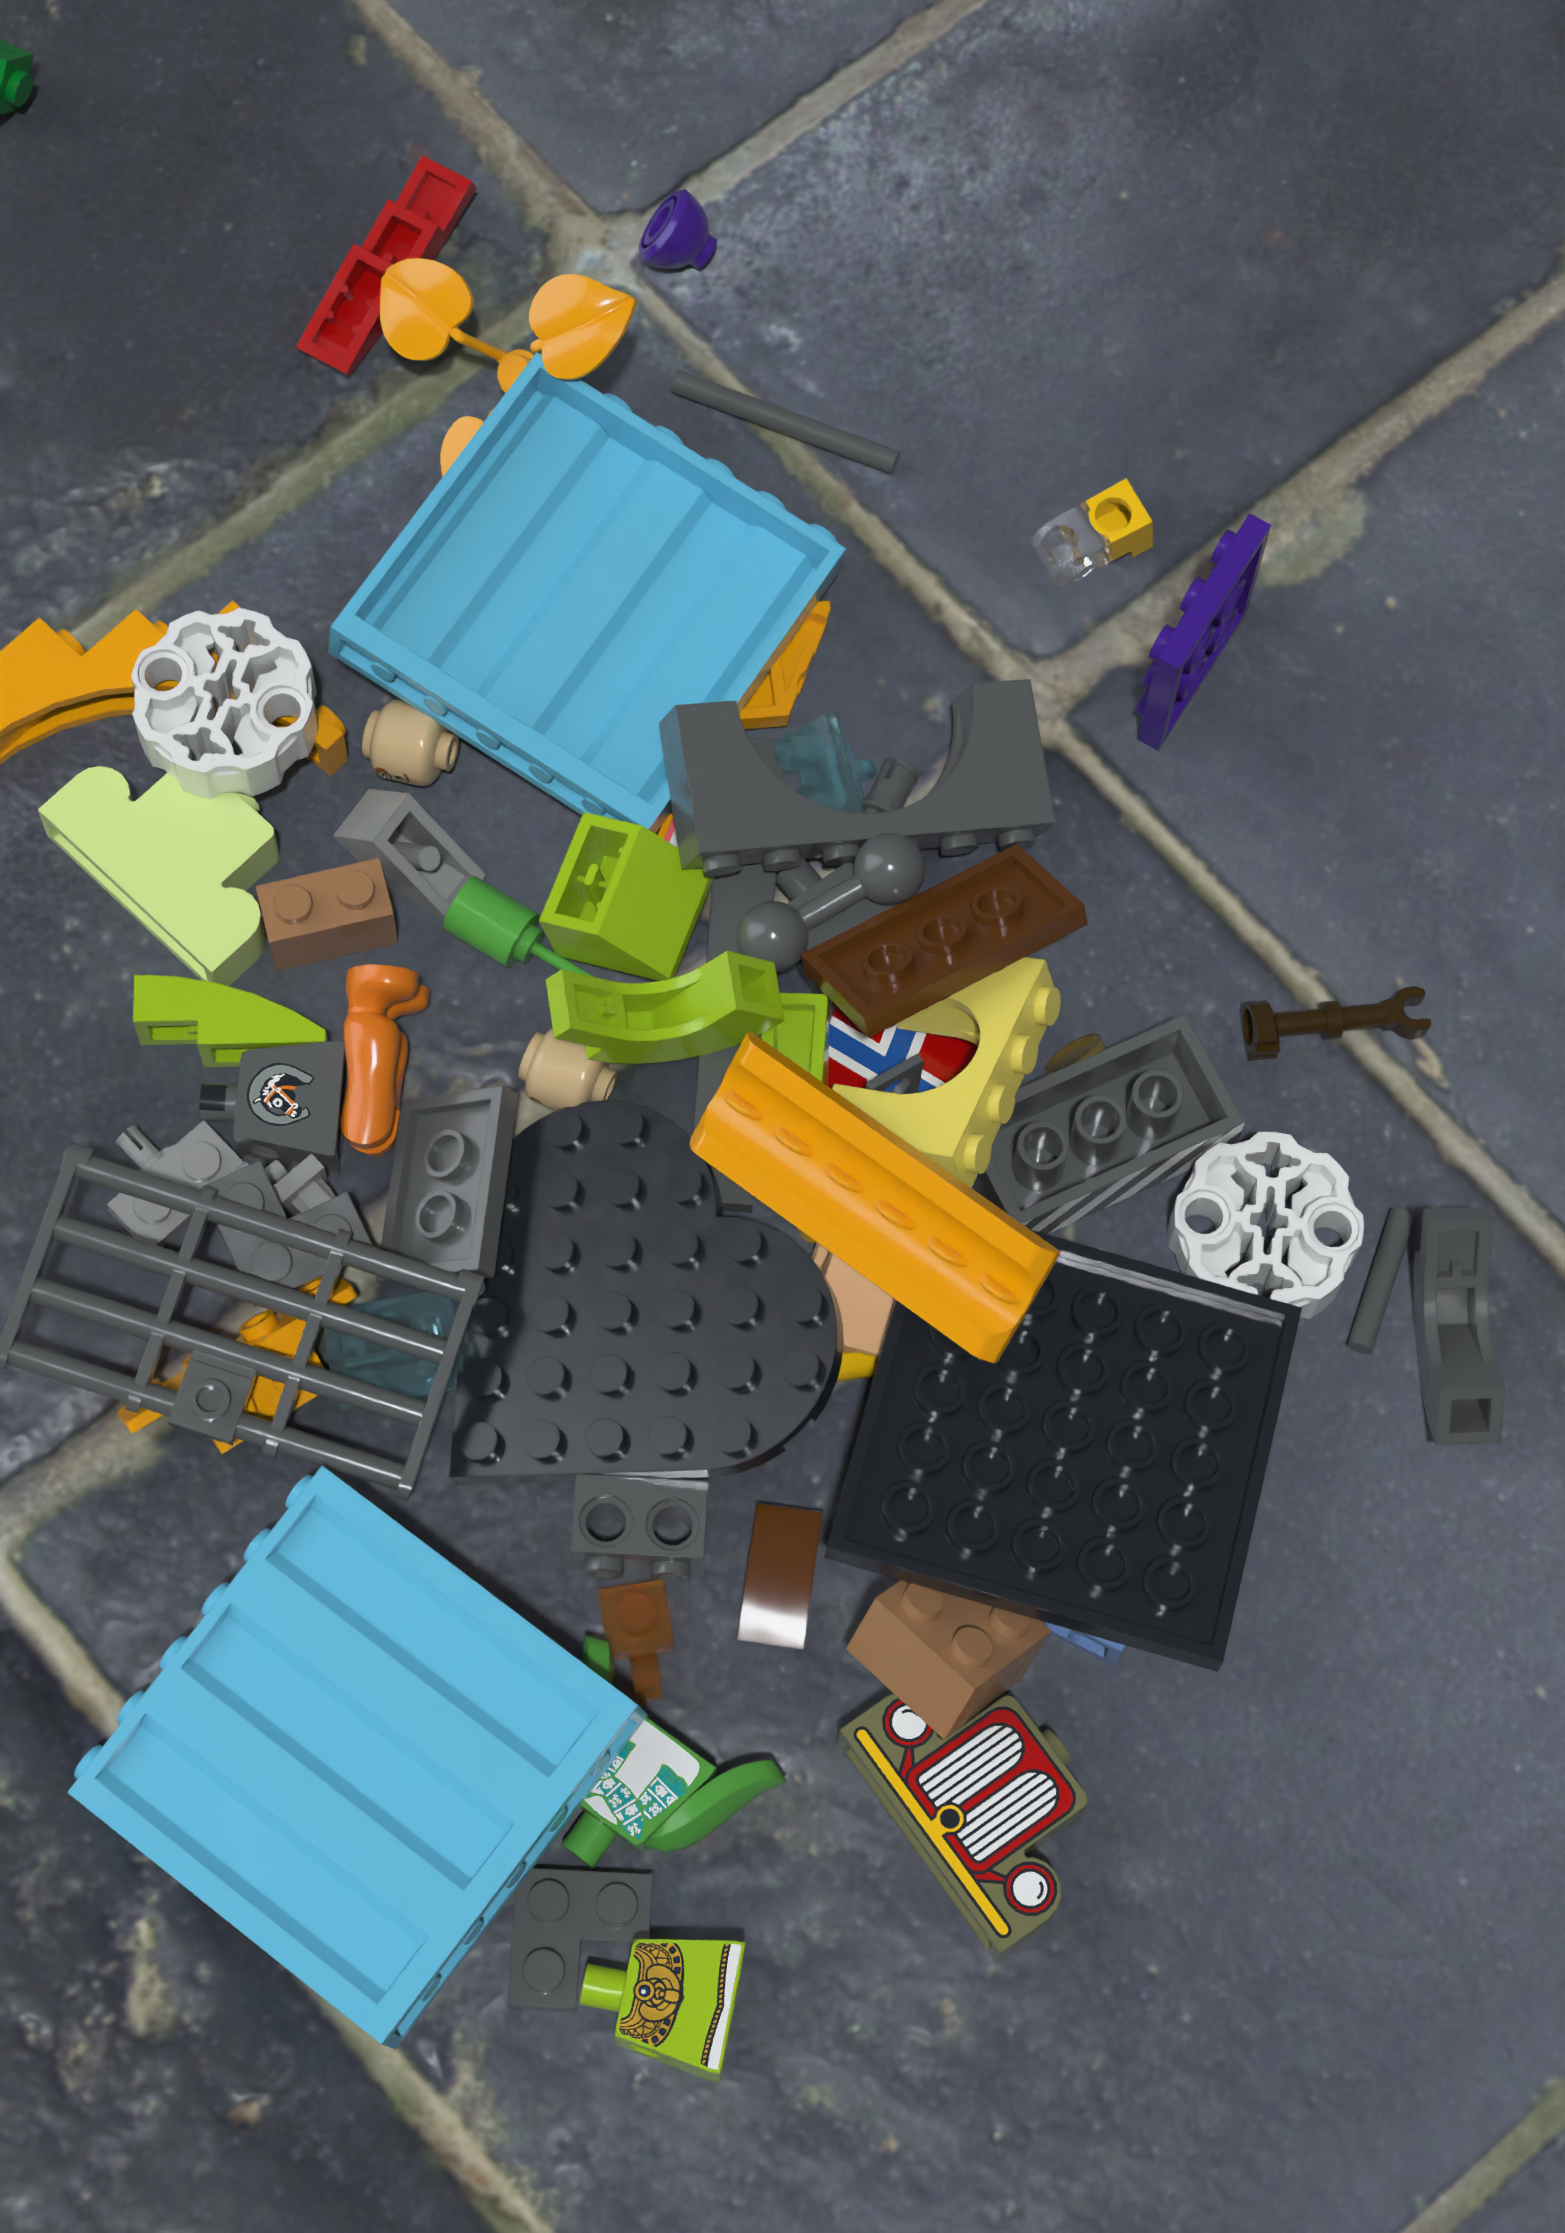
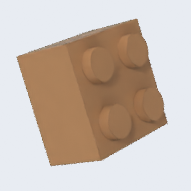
M900 1580L874 1599L846 1650L945 1740L1021 1681L1052 1630L1040 1620Z

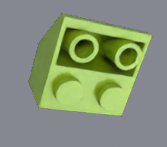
M583 812L539 922L555 954L563 958L657 981L675 978L715 876H705L703 868L682 870L679 849L642 825Z

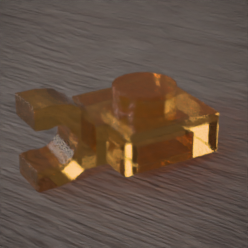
M664 1580L598 1590L605 1640L609 1642L613 1660L629 1658L636 1704L662 1700V1685L656 1653L674 1650V1639Z

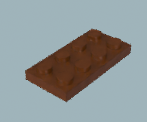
M1016 844L803 952L801 958L805 974L870 1038L1041 948L1057 942L1068 934L1088 925L1085 905Z

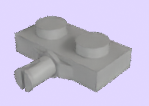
M204 1120L177 1144L164 1148L161 1151L138 1129L137 1125L127 1129L128 1137L123 1132L116 1141V1145L120 1146L141 1168L139 1171L196 1190H200V1187L233 1173L243 1163L239 1156ZM119 1193L107 1204L108 1211L135 1239L163 1247L184 1229L192 1218L191 1215L123 1193Z

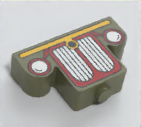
M891 1694L839 1730L837 1742L839 1747L996 1964L1041 1932L1049 1924L1061 1899V1883L1055 1870L1045 1861L1034 1857L1027 1858V1856L1075 1823L1081 1817L1088 1802L1086 1793L1066 1767L1071 1763V1758L1066 1748L1050 1729L1041 1733L1019 1702L1012 1696H1005L944 1740L939 1738L938 1734L895 1694Z

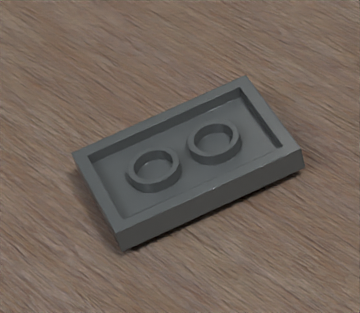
M502 1085L402 1100L381 1242L382 1250L456 1274H460L461 1269L483 1275L485 1278H494L518 1101L517 1093ZM376 1277V1282L392 1290L410 1287L386 1278Z

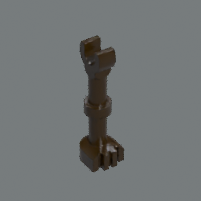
M1417 986L1406 987L1400 990L1394 998L1375 1004L1341 1006L1337 1000L1324 1001L1316 1009L1274 1012L1266 1000L1245 1002L1242 1008V1033L1247 1061L1276 1059L1277 1054L1280 1052L1279 1044L1281 1043L1279 1037L1320 1033L1323 1039L1341 1038L1343 1031L1382 1028L1385 1031H1393L1402 1038L1409 1040L1419 1039L1426 1035L1432 1026L1431 1020L1424 1018L1419 1020L1412 1019L1405 1014L1404 1007L1420 1005L1426 996L1425 990Z

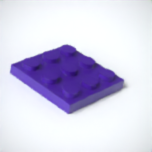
M1249 513L1237 533L1228 529L1221 537L1212 554L1210 562L1215 566L1207 580L1196 577L1187 590L1180 605V610L1185 613L1176 628H1173L1166 624L1159 633L1149 653V658L1154 661L1142 682V686L1147 689L1136 709V713L1142 716L1137 740L1157 751L1160 750L1245 617L1250 605L1271 524Z

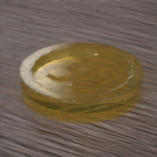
M1098 1033L1084 1035L1055 1053L1047 1062L1046 1070L1049 1074H1052L1105 1050L1106 1044Z

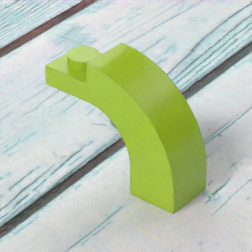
M725 951L687 974L656 982L622 983L564 969L546 979L554 1038L585 1045L587 1060L621 1064H644L682 1060L742 1043L746 1033L752 1032L758 1036L784 1021L775 963L731 951Z

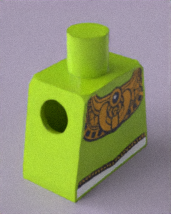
M674 1939L633 1940L627 1971L587 1964L580 2005L619 2012L614 2035L616 2045L708 2081L720 2083L745 1954V1942Z

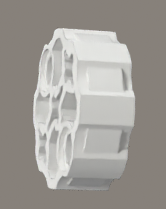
M238 608L228 614L213 615L198 610L171 622L166 635L155 646L142 650L137 658L131 675L135 690V709L132 715L140 743L151 765L164 769L176 778L182 791L208 799H213L223 793L238 792L253 797L281 784L284 772L295 761L308 757L318 733L314 701L317 692L312 666L300 642L295 639L286 638L273 628L268 616ZM209 652L217 655V667L214 659L209 655ZM174 680L179 682L176 687L168 691H157L154 689L162 681ZM282 716H293L298 719L291 726L283 728L271 725L275 719ZM233 741L241 749L242 754H234Z
M1257 1132L1247 1141L1235 1144L1218 1143L1195 1161L1191 1176L1183 1192L1177 1195L1170 1215L1167 1236L1168 1247L1175 1253L1183 1274L1258 1295L1257 1288L1252 1287L1253 1284L1264 1285L1265 1295L1269 1296L1270 1299L1301 1307L1300 1317L1311 1319L1323 1311L1335 1299L1346 1271L1352 1266L1362 1245L1364 1220L1363 1214L1354 1206L1353 1199L1349 1193V1176L1328 1153H1314L1298 1145L1289 1134ZM1260 1164L1272 1165V1173L1277 1177H1267L1265 1167ZM1300 1185L1305 1186L1301 1191L1295 1193ZM1292 1195L1291 1208H1285V1199ZM1244 1197L1249 1200V1204H1246L1243 1209ZM1264 1208L1267 1211L1266 1225H1268V1232L1274 1236L1266 1254L1263 1252L1264 1237H1262L1261 1227L1257 1226ZM1191 1215L1206 1216L1214 1223L1216 1231L1210 1234L1197 1233L1189 1228L1185 1218ZM1324 1227L1334 1229L1342 1237L1344 1245L1340 1247L1326 1246L1318 1241L1314 1230ZM1287 1250H1288V1258H1287V1266H1286V1265H1284L1283 1263H1281V1259H1282V1257L1285 1256V1254H1286V1252H1287ZM1240 1253H1246L1245 1263L1237 1267L1228 1277L1225 1272L1239 1264Z

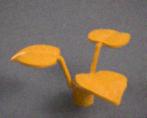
M412 258L391 265L382 277L380 323L389 345L398 354L410 360L428 361L437 358L446 350L450 337L462 345L495 359L499 363L497 370L498 383L506 393L536 352L542 355L546 371L554 378L565 380L580 379L595 371L610 356L624 336L633 317L637 300L632 295L613 289L587 276L563 274L554 277L539 289L529 310L530 327L539 339L531 343V351L517 349L508 352L472 337L458 328L470 316L474 307V298L469 285L456 270L438 261ZM465 416L456 420L450 427L443 440L440 452L442 476L445 475L484 423L483 420Z

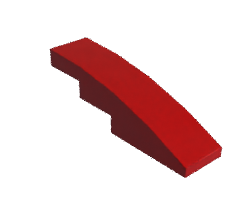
M422 155L397 201L393 202L388 199L363 245L360 247L353 244L296 348L349 377L383 334L380 323L381 280L387 268L405 259L421 258L434 260L477 188L474 183Z

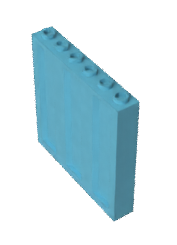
M536 352L330 626L328 653L432 718L577 813L583 815V812L642 825L656 834L672 811L659 722L675 705L736 701L740 714L837 576L846 548L840 545L834 535L824 527L817 524H807L788 512L783 503L772 494L765 491L757 492L736 479L732 471L720 461L712 458L705 459L684 446L682 440L673 431L663 426L654 427L635 415L628 404L616 395L610 393L602 394L583 382L581 378L574 380L554 378L546 371L542 355Z
M321 1466L314 1476L307 1475L294 1486L285 1503L288 1510L272 1530L269 1528L262 1530L252 1540L244 1554L243 1559L246 1564L230 1584L228 1582L220 1584L209 1595L201 1611L204 1617L189 1637L182 1636L178 1638L167 1649L159 1664V1668L162 1671L147 1691L140 1690L136 1692L124 1704L117 1716V1723L120 1725L104 1746L97 1745L93 1747L82 1758L74 1772V1777L77 1780L67 1793L377 2042L396 2050L648 1714L601 1676L332 1472Z

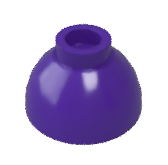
M686 189L673 192L661 203L649 220L640 239L639 254L642 261L663 269H677L689 264L700 269L706 264L716 248L717 239L709 234L708 218L696 197Z

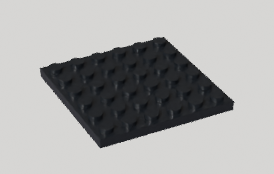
M1037 1231L1033 1232L1061 1251V1254L1002 1356L996 1363H991L971 1355L899 1301L895 1300L824 1558L1218 1672L1225 1657L1302 1308Z

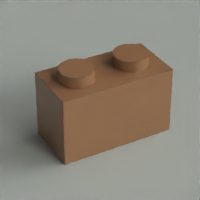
M380 858L256 886L276 972L399 944L394 914Z

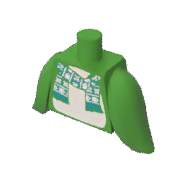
M584 1635L581 1662L613 1686L614 1662L609 1642ZM646 1717L578 1807L583 1814L563 1840L561 1846L592 1869L616 1837L639 1854L644 1853L648 1848L663 1853L687 1849L721 1827L757 1796L786 1783L787 1780L773 1760L746 1763L718 1775L716 1767Z

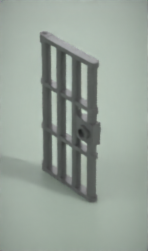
M70 1142L62 1154L63 1161L59 1169V1177L0 1337V1369L6 1371L8 1366L11 1365L127 1403L126 1410L137 1414L140 1413L141 1408L168 1416V1424L170 1426L232 1446L236 1438L263 1447L262 1454L275 1458L277 1453L280 1452L397 1490V1498L409 1501L472 1311L476 1308L479 1296L485 1291V1276L465 1269H461L460 1274L440 1269L351 1240L352 1233L341 1229L335 1235L216 1196L217 1189L204 1185L202 1191L95 1157L94 1149ZM76 1178L191 1215L192 1218L180 1252L178 1253L64 1216L63 1214ZM207 1221L327 1259L328 1261L316 1296L314 1297L195 1258ZM55 1240L169 1277L170 1281L158 1315L41 1278L53 1241ZM342 1265L460 1302L448 1340L330 1302ZM188 1283L305 1321L306 1325L294 1359L174 1321L173 1318L185 1284ZM31 1302L148 1340L136 1377L18 1340ZM324 1327L438 1364L439 1367L427 1402L308 1364L320 1328ZM164 1345L192 1354L178 1391L151 1383ZM257 1375L285 1384L272 1422L244 1413ZM299 1389L418 1427L406 1465L287 1427Z

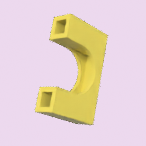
M1024 957L896 1024L898 1029L956 1037L970 1041L978 1046L976 1054L968 1066L949 1082L934 1089L913 1094H896L834 1084L832 1089L972 1188L977 1175L984 1173L989 1165L992 1144L1001 1124H1006L1012 1116L1015 1095L1024 1075L1030 1074L1035 1067L1038 1046L1047 1027L1052 1026L1059 1015L1061 996L1058 988L1054 987L1046 960Z

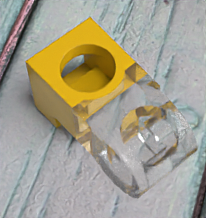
M1126 478L1046 523L1035 533L1031 544L1055 584L1063 586L1080 580L1094 568L1102 567L1127 553L1133 558L1152 548L1153 521Z

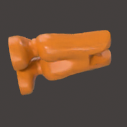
M376 964L354 966L347 970L345 988L348 999V1011L343 1023V1037L348 1080L340 1119L341 1132L345 1140L357 1151L370 1157H382L389 1152L397 1136L402 1084L409 1046L406 1035L399 1030L394 1020L399 1016H409L424 1011L428 1006L430 989L426 986L417 984V972L397 966Z

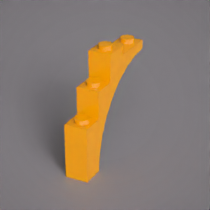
M232 600L218 614H228L241 607ZM135 609L85 653L80 643L65 629H60L56 633L41 618L34 621L0 651V765L20 750L62 730L108 717L132 715L135 709V690L131 675L137 658L142 650L155 646L166 635L168 626L160 620L152 624ZM209 652V655L214 659L217 667V655ZM174 680L162 681L154 689L157 691H168L176 687L179 682ZM321 705L318 709L315 708L318 733L313 748L306 758L332 776L348 761L344 738L346 729L340 719L329 708ZM282 716L275 719L271 725L283 728L291 726L298 719L293 716Z

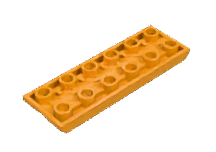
M752 1032L746 1033L725 1073L719 1089L708 1104L691 1136L689 1145L696 1155L971 1355L991 1363L999 1361L1061 1254V1251Z

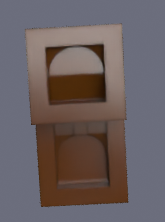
M762 1502L757 1503L737 1640L803 1649L823 1511Z

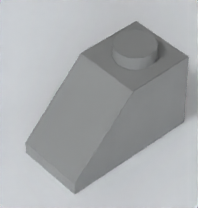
M368 789L333 835L357 862L380 858L386 885L444 921L452 901L462 886L473 876H477L482 880L486 876L478 865L409 793Z

